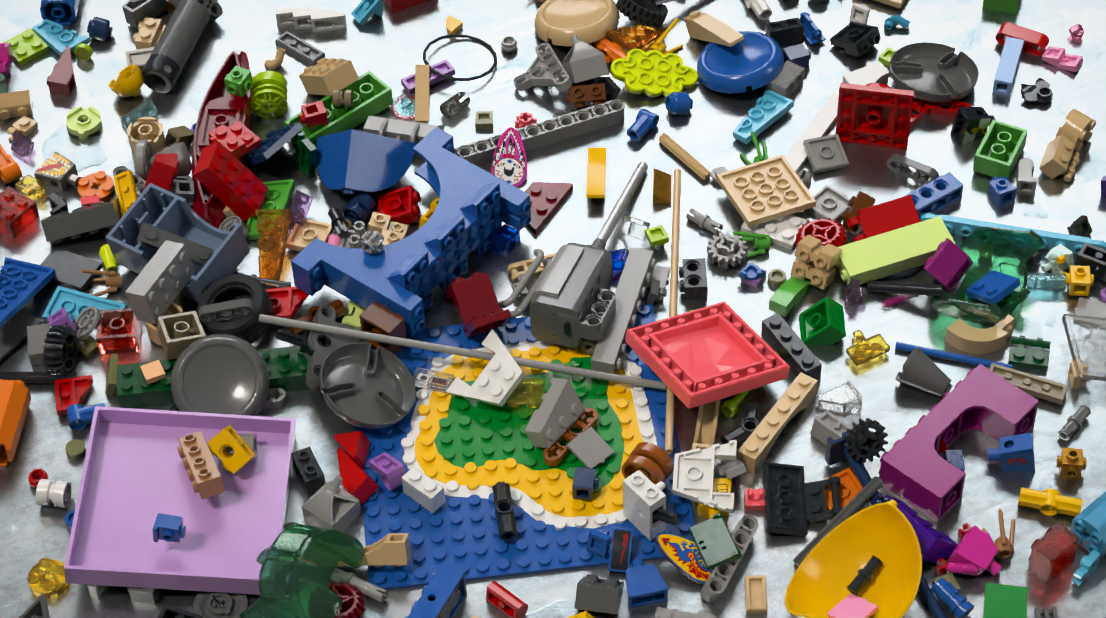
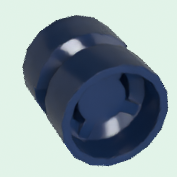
M357 192L342 210V215L345 219H349L352 225L356 221L364 222L375 209L376 203L369 194Z

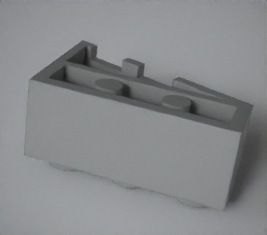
M552 377L550 381L551 386L547 394L544 393L541 398L543 402L538 410L535 409L524 430L533 446L550 448L585 411L569 379Z

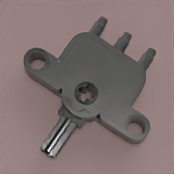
M328 304L321 305L313 318V323L355 330L350 326L335 322L336 311ZM278 329L276 332L277 340L300 346V352H303L308 360L306 384L313 390L320 389L319 375L321 366L332 350L348 343L361 342L371 344L359 338L317 331H305L303 336L282 329Z

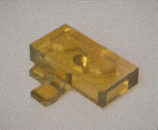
M858 329L852 332L855 336L851 339L854 345L846 349L847 355L858 366L889 352L890 346L880 333L866 339L862 331Z

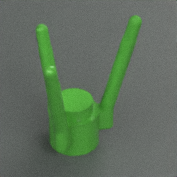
M751 132L758 154L754 157L753 163L769 159L766 142L762 141L763 156L754 132ZM743 153L739 154L748 165L753 164Z
M733 232L734 235L745 236L742 238V241L753 242L754 249H758L746 254V258L765 254V250H770L769 235Z

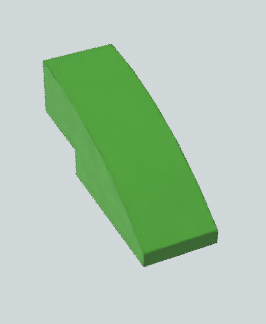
M793 276L790 277L769 299V310L786 317L791 309L796 308L809 290L811 281L807 279L802 281Z

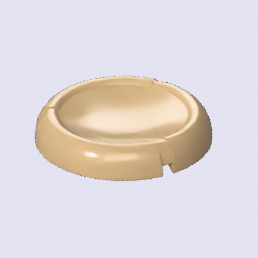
M546 0L536 12L534 29L538 37L548 43L552 39L553 45L572 46L571 36L577 35L579 40L589 44L606 37L615 30L619 24L620 12L616 8L614 0Z

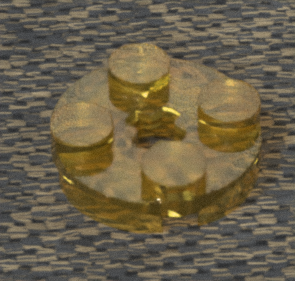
M40 559L32 567L27 577L33 594L38 597L45 595L46 598H51L50 595L56 593L57 595L62 594L70 584L65 581V564L55 559ZM48 576H52L54 578L53 580L49 579L48 581H45V578Z

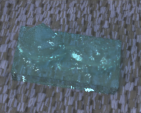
M147 98L129 113L122 116L121 123L128 128L131 123L137 122L138 118L155 117L158 115L152 99Z

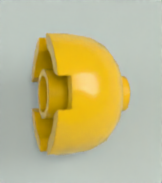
M130 64L119 72L120 75L115 81L112 78L108 84L109 88L118 96L136 97L142 91L140 88L143 86L144 78L140 68L136 64Z

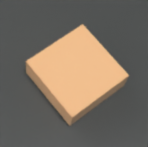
M159 360L140 366L147 384L166 378Z

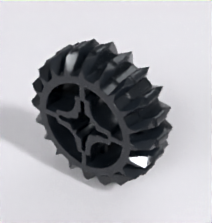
M53 325L49 329V333L46 334L42 354L44 357L43 362L45 363L44 368L46 372L53 376H65L67 372H72V368H75L79 347L77 346V334L72 327Z

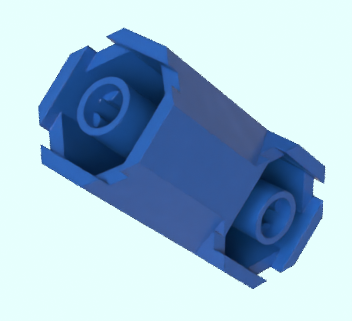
M41 0V17L43 20L47 19L62 26H68L77 17L80 0Z

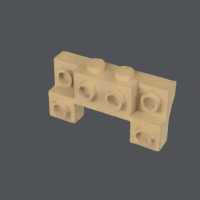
M373 212L368 224V231L371 230L373 232L376 230L380 232L384 237L382 244L388 245L406 238L409 225L391 221L390 215Z

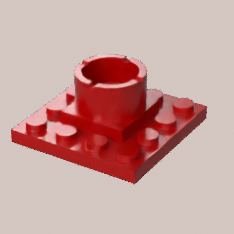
M877 82L866 85L840 83L835 134L839 135L840 141L843 143L907 150L914 91L893 89L886 84H878Z

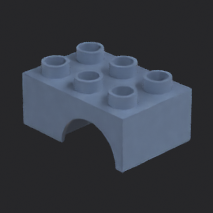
M149 183L105 237L116 263L140 274L158 251L136 242L141 224L143 223L214 249L211 258L204 267L193 264L196 272L182 289L184 296L196 302H199L203 292L210 284L219 278L232 275L250 251L241 224L234 222L232 224V231L220 230L199 217L189 206L186 199L152 183Z

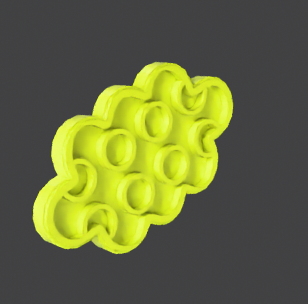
M632 49L627 53L626 59L618 58L612 62L610 67L612 77L616 80L624 81L627 91L633 94L644 92L650 97H658L661 94L667 97L672 92H682L683 88L694 87L698 79L697 72L692 67L684 66L683 60L679 55L675 53L663 55L658 50H650L646 53L640 49Z

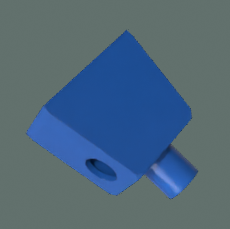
M634 559L631 562L632 568L626 570L629 609L668 601V588L656 565H644L643 559Z

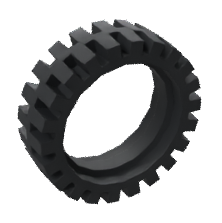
M617 0L616 8L625 17H629L628 19L631 21L634 20L635 23H641L642 26L646 25L649 28H660L669 12L666 5L654 6L651 0Z

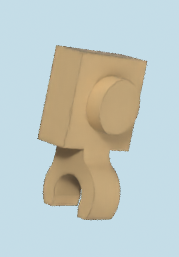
M23 115L7 130V133L11 135L8 140L16 142L22 135L27 137L38 128L37 122Z

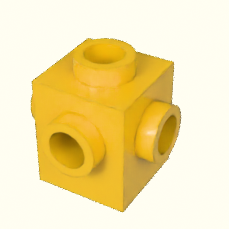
M1070 265L1069 273L1065 274V284L1068 285L1069 295H1089L1090 286H1093L1094 280L1093 274H1090V266Z

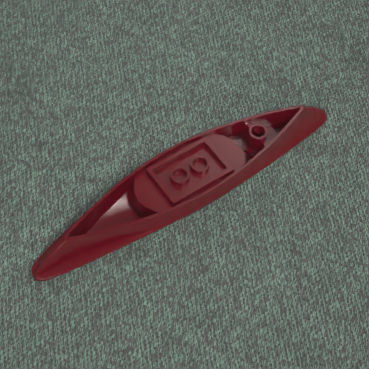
M238 49L228 55L213 79L202 102L193 139L191 179L194 182L193 211L204 221L218 229L222 223L223 211L226 205L197 180L193 173L202 149L210 145L208 141L209 132L222 124L228 127L238 120L249 129L251 88L243 97L228 93L224 83L225 76L235 66L250 70L247 53Z

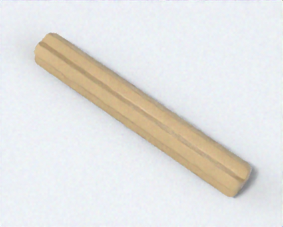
M666 133L659 136V142L703 180L710 178L711 172Z

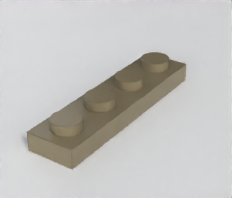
M992 363L989 370L1027 394L1062 405L1068 390V385Z

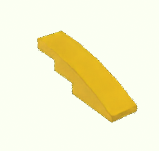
M588 147L586 198H605L606 148Z

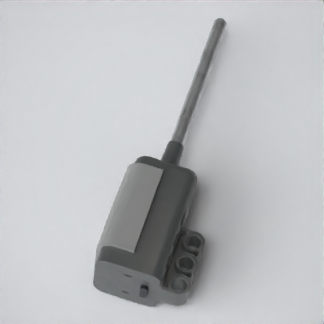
M646 162L638 163L592 244L568 243L562 245L556 252L531 297V334L536 339L575 348L579 346L582 339L599 340L603 336L616 312V295L610 290L613 282L612 256L609 251L605 250V246L648 170Z

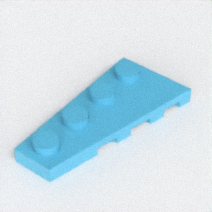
M766 88L763 97H759L756 101V106L748 111V116L743 118L733 131V138L748 144L752 140L751 132L758 136L792 109L794 101Z
M58 286L42 318L44 321H49V316L64 307L72 317L73 322H75L83 310L94 306L100 311L98 323L120 324L128 307L124 303Z

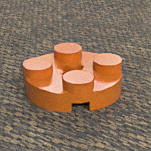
M97 171L96 173L81 177L78 180L77 189L80 198L99 195L100 200L106 202L112 197L113 191L115 192V185L113 179L106 175L104 171Z

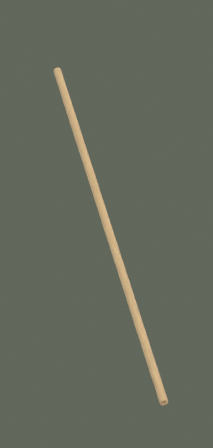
M680 169L674 170L669 317L677 315L681 194ZM667 387L665 451L669 455L673 453L674 393Z

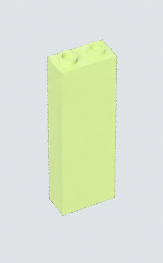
M938 216L840 246L838 248L842 250L839 262L835 267L840 269L842 280L846 281L850 288L870 280L873 281L925 265L927 259L936 253L938 245L944 242L946 238L950 239L954 244L956 243L943 220Z

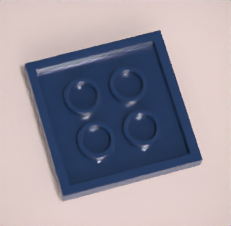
M300 122L293 125L289 123L285 127H279L276 131H270L266 134L267 138L264 141L261 140V145L243 155L241 163L249 167L267 160L303 129V126Z

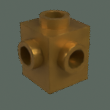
M1062 448L1061 456L1057 455L1056 461L1060 479L1080 480L1082 470H1086L1087 458H1083V449Z

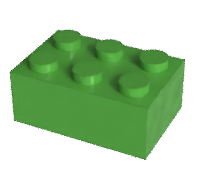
M993 119L974 156L972 171L991 177L999 176L1002 178L1006 176L1009 179L1026 145L1028 130Z

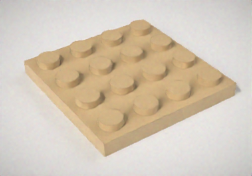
M784 155L716 175L717 182L748 227L816 206V200Z

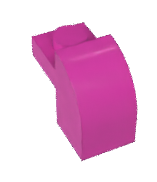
M0 43V74H10L12 69L11 43Z

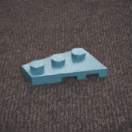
M47 19L32 27L33 31L59 55L65 50L67 45L70 47L71 53H73L78 44H88L91 42L90 36L79 35L77 31H69L64 29L62 25Z

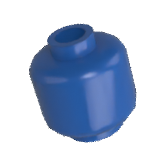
M672 92L666 98L665 107L672 115H686L693 108V100L686 92Z

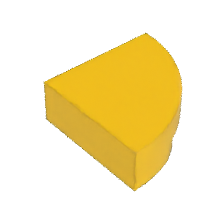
M451 15L447 17L446 29L448 34H455L463 27V22Z

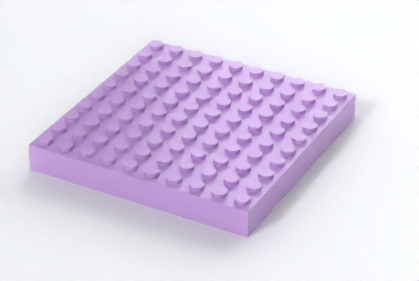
M95 406L64 565L66 583L276 596L292 467L291 453L294 451L296 435L295 418ZM228 425H231L237 433H257L256 456L234 474L223 467V462L218 456L212 454L221 475L225 492L201 499L199 492H194L182 458L179 456L177 447L180 446L178 438L202 431L206 443H208ZM158 513L183 517V526H186V533L179 543L160 539L158 542H154L153 526Z

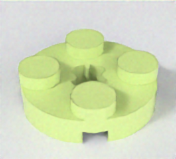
M81 106L72 109L66 116L67 130L80 139H85L88 135L101 129V115L94 107L88 106L89 109H83Z

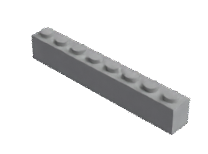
M631 247L615 291L616 312L603 336L596 344L591 359V370L613 374L616 373V370H620L622 363L621 355H625L627 349L625 342L626 331L636 324V312H640L641 298H645L647 288L645 286L650 283L651 270L655 269L656 259H653V251Z

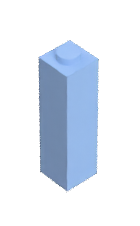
M1006 37L994 78L993 93L1010 96L1021 59L1024 40Z

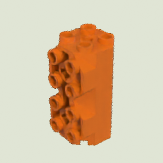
M0 379V467H5L8 462L11 463L14 459L31 402L29 389L25 387V383L21 380Z

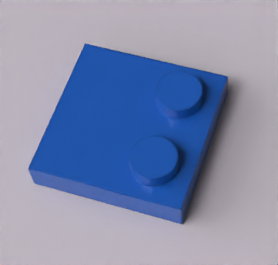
M991 270L966 289L968 297L995 305L1021 284L1019 278Z

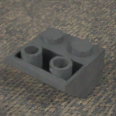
M586 574V577L583 576L577 583L574 609L617 614L624 582H620L619 578L607 577L606 580L598 579L599 576L594 574Z

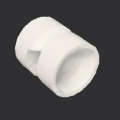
M40 479L36 489L37 504L50 506L54 503L55 507L67 508L71 500V483L66 481H57L55 483L53 480Z

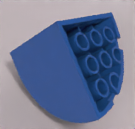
M354 129L317 138L316 157L318 172L326 187L343 191L344 194L354 195V192L380 191L394 185L405 175L413 161L415 154L413 148L416 146V143Z

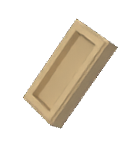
M745 575L746 615L767 614L766 575Z

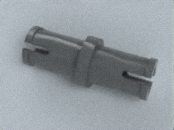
M1080 405L1074 415L1069 416L1067 423L1059 430V436L1063 440L1068 441L1074 432L1082 427L1084 420L1091 414L1090 409L1086 405Z

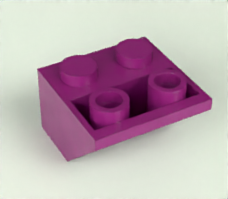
M946 238L944 242L938 245L936 253L927 259L924 269L934 282L951 292L974 262L970 256L950 239Z

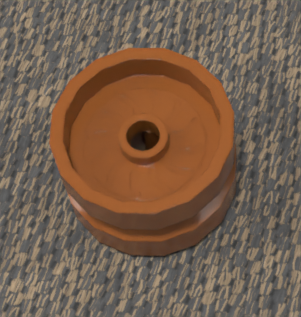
M641 442L637 444L621 468L625 479L640 470L656 485L660 481L665 483V480L674 470V463L667 452L659 446L648 442Z

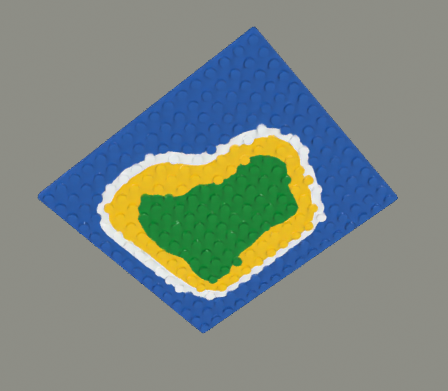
M641 305L640 312H636V324L631 328L656 321L653 305ZM530 317L509 319L502 327L493 329L512 357L591 370L593 354L585 353L581 349L580 344L578 347L573 348L536 339L531 334ZM462 324L423 328L414 336L406 332L407 339L493 353L482 345V342L491 330L467 338ZM627 344L625 355H621L622 363L620 370H616L615 374L663 382ZM406 346L395 355L408 368L414 382L417 375L421 373L449 379L451 384L458 377L472 386L490 362L489 360ZM520 366L525 376L502 407L483 403L475 399H465L457 395L452 396L448 392L415 385L416 395L414 404L401 421L381 429H367L355 426L356 431H361L370 441L366 464L363 469L379 485L373 494L362 504L366 546L381 540L388 533H409L412 555L408 565L402 567H395L394 565L375 567L368 565L369 583L385 590L425 586L430 583L435 569H439L442 562L465 571L466 581L609 565L611 539L609 551L605 557L587 550L586 547L588 535L592 529L597 531L604 529L609 531L608 535L612 537L613 527L634 529L630 563L637 558H641L643 561L666 559L658 548L655 537L649 540L623 515V480L625 478L621 467L638 443H652L665 451L667 385L666 390ZM552 377L569 379L585 409L593 408L597 411L598 423L593 429L614 451V454L608 457L603 464H599L594 468L596 469V477H599V488L594 491L593 501L573 499L572 495L575 468L585 467L584 464L570 452L560 464L556 466L546 465L543 459L545 448L533 446L524 431L535 409L538 410L543 402L541 398L544 393L547 394L551 386L550 381ZM675 419L673 427V453L669 454L673 463L675 454L681 453ZM574 428L572 429V432L580 433L582 432V429ZM564 440L561 441L559 444L562 446H567L569 441ZM386 452L404 464L406 473L413 467L417 468L444 487L445 503L434 513H430V511L421 507V504H418V502L404 494L403 484L389 491L384 485L380 474L370 468L368 461ZM673 470L665 480V488L662 492L666 495V510L677 514L678 519L675 525L666 523V530L662 533H673L693 540L689 532V528L695 525L690 499L672 493ZM503 481L510 485L517 538L509 542L499 538L492 486L497 482Z

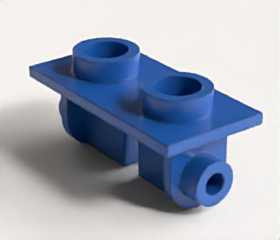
M802 12L800 14V21L803 24L804 37L809 44L813 45L825 41V36L811 19L810 14Z

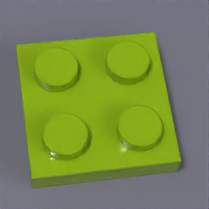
M31 28L2 42L11 43L12 59L19 66L50 51L49 46Z

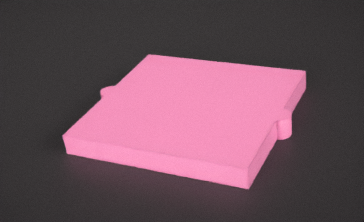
M849 594L827 613V617L869 618L878 610V606L868 602L866 598L862 599L856 595Z

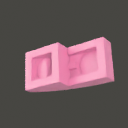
M1048 46L1042 55V60L1072 72H1077L1083 63L1082 56L1066 54L1065 48Z

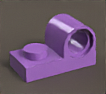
M386 452L368 461L370 468L380 474L384 485L389 491L402 485V476L406 474L404 464Z

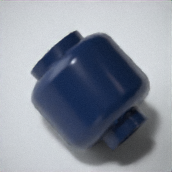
M96 16L89 20L86 32L89 33L92 39L105 41L107 37H111L113 27L110 26L111 23L108 19Z

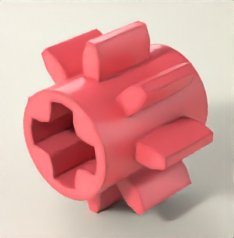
M523 112L516 116V121H514L515 128L518 129L537 123V118H533V114Z

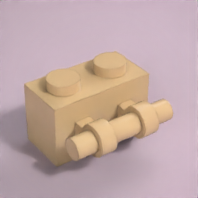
M1063 134L1049 142L1038 169L1051 179L1062 173L1064 180L1070 182L1075 176V168L1080 162V154L1073 152L1075 144Z

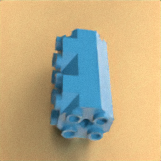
M1106 491L1072 520L1071 538L1073 542L1081 545L1089 554L1094 549L1101 554L1100 556L1106 554Z

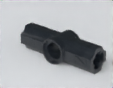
M504 481L497 482L492 486L499 538L509 542L517 538L510 485Z

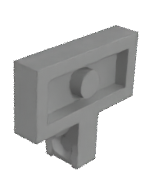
M737 458L736 460L722 459L721 463L716 464L717 466L714 465V478L725 476L727 479H731L747 472L745 464Z

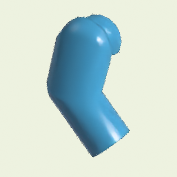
M894 15L885 20L884 28L892 30L893 27L899 25L907 29L911 21L899 15Z

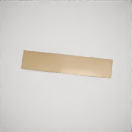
M415 64V121H429V65Z

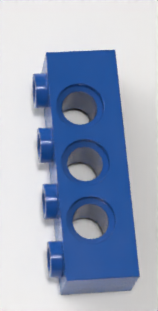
M948 172L929 183H925L922 187L910 191L907 195L911 194L920 219L923 214H932L962 198L964 185L952 173Z

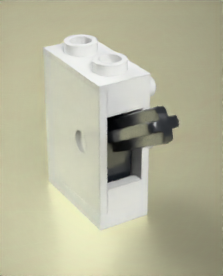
M638 470L623 480V515L649 540H652L658 533L666 530V523L677 524L678 515L666 510V495L662 492L665 484L662 481L656 485L653 484Z

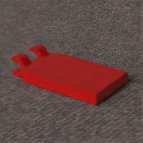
M911 194L858 210V216L847 220L849 228L860 224L863 234L853 238L854 242L920 222Z

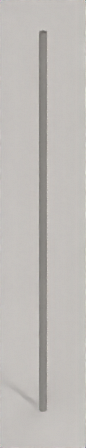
M264 314L259 316V322L489 361L495 355V353ZM513 357L519 366L666 390V384L661 381Z

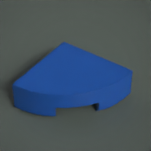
M749 262L738 272V277L744 280H756L765 275V270L752 262Z

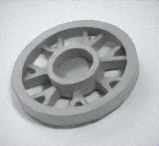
M90 306L86 308L75 320L74 325L77 329L80 328L75 330L77 339L86 338L97 327V323L100 320V311L96 307Z

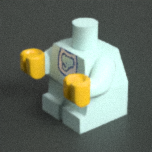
M1062 244L1052 248L1045 256V264L1041 266L1042 271L1045 273L1050 271L1052 274L1057 275L1061 281H1064L1065 274L1067 273L1064 270L1070 269V265H1074L1073 252Z

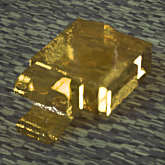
M26 174L15 184L16 190L29 197L35 194L41 201L48 197L44 193L46 189L42 186L41 181L29 174Z

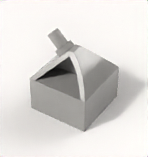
M577 35L571 36L573 47L562 62L571 82L578 83L608 75L604 53L579 40Z
M335 476L333 482L328 480L302 505L304 521L334 541L362 515L360 500L340 488L343 480L340 476Z

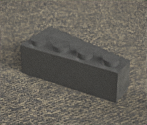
M128 0L122 5L126 23L138 29L139 22H143L145 17L156 18L168 10L166 0Z
M118 197L111 198V201L106 204L103 201H99L90 205V208L82 206L72 210L71 213L65 211L43 218L41 224L46 241H52L55 244L64 241L63 238L70 236L71 239L81 237V233H97L100 231V228L113 229L122 218Z

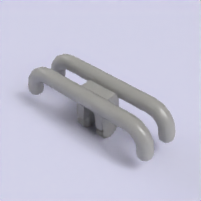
M535 249L533 251L536 258L526 273L519 274L518 280L520 282L513 283L512 289L514 291L506 300L498 303L500 308H507L517 300L521 293H528L520 306L510 311V318L520 316L531 303V297L535 288L552 261L551 259H544L542 249ZM542 262L546 267L537 279L533 274Z

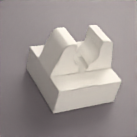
M854 3L851 8L849 21L867 24L871 8L865 4Z

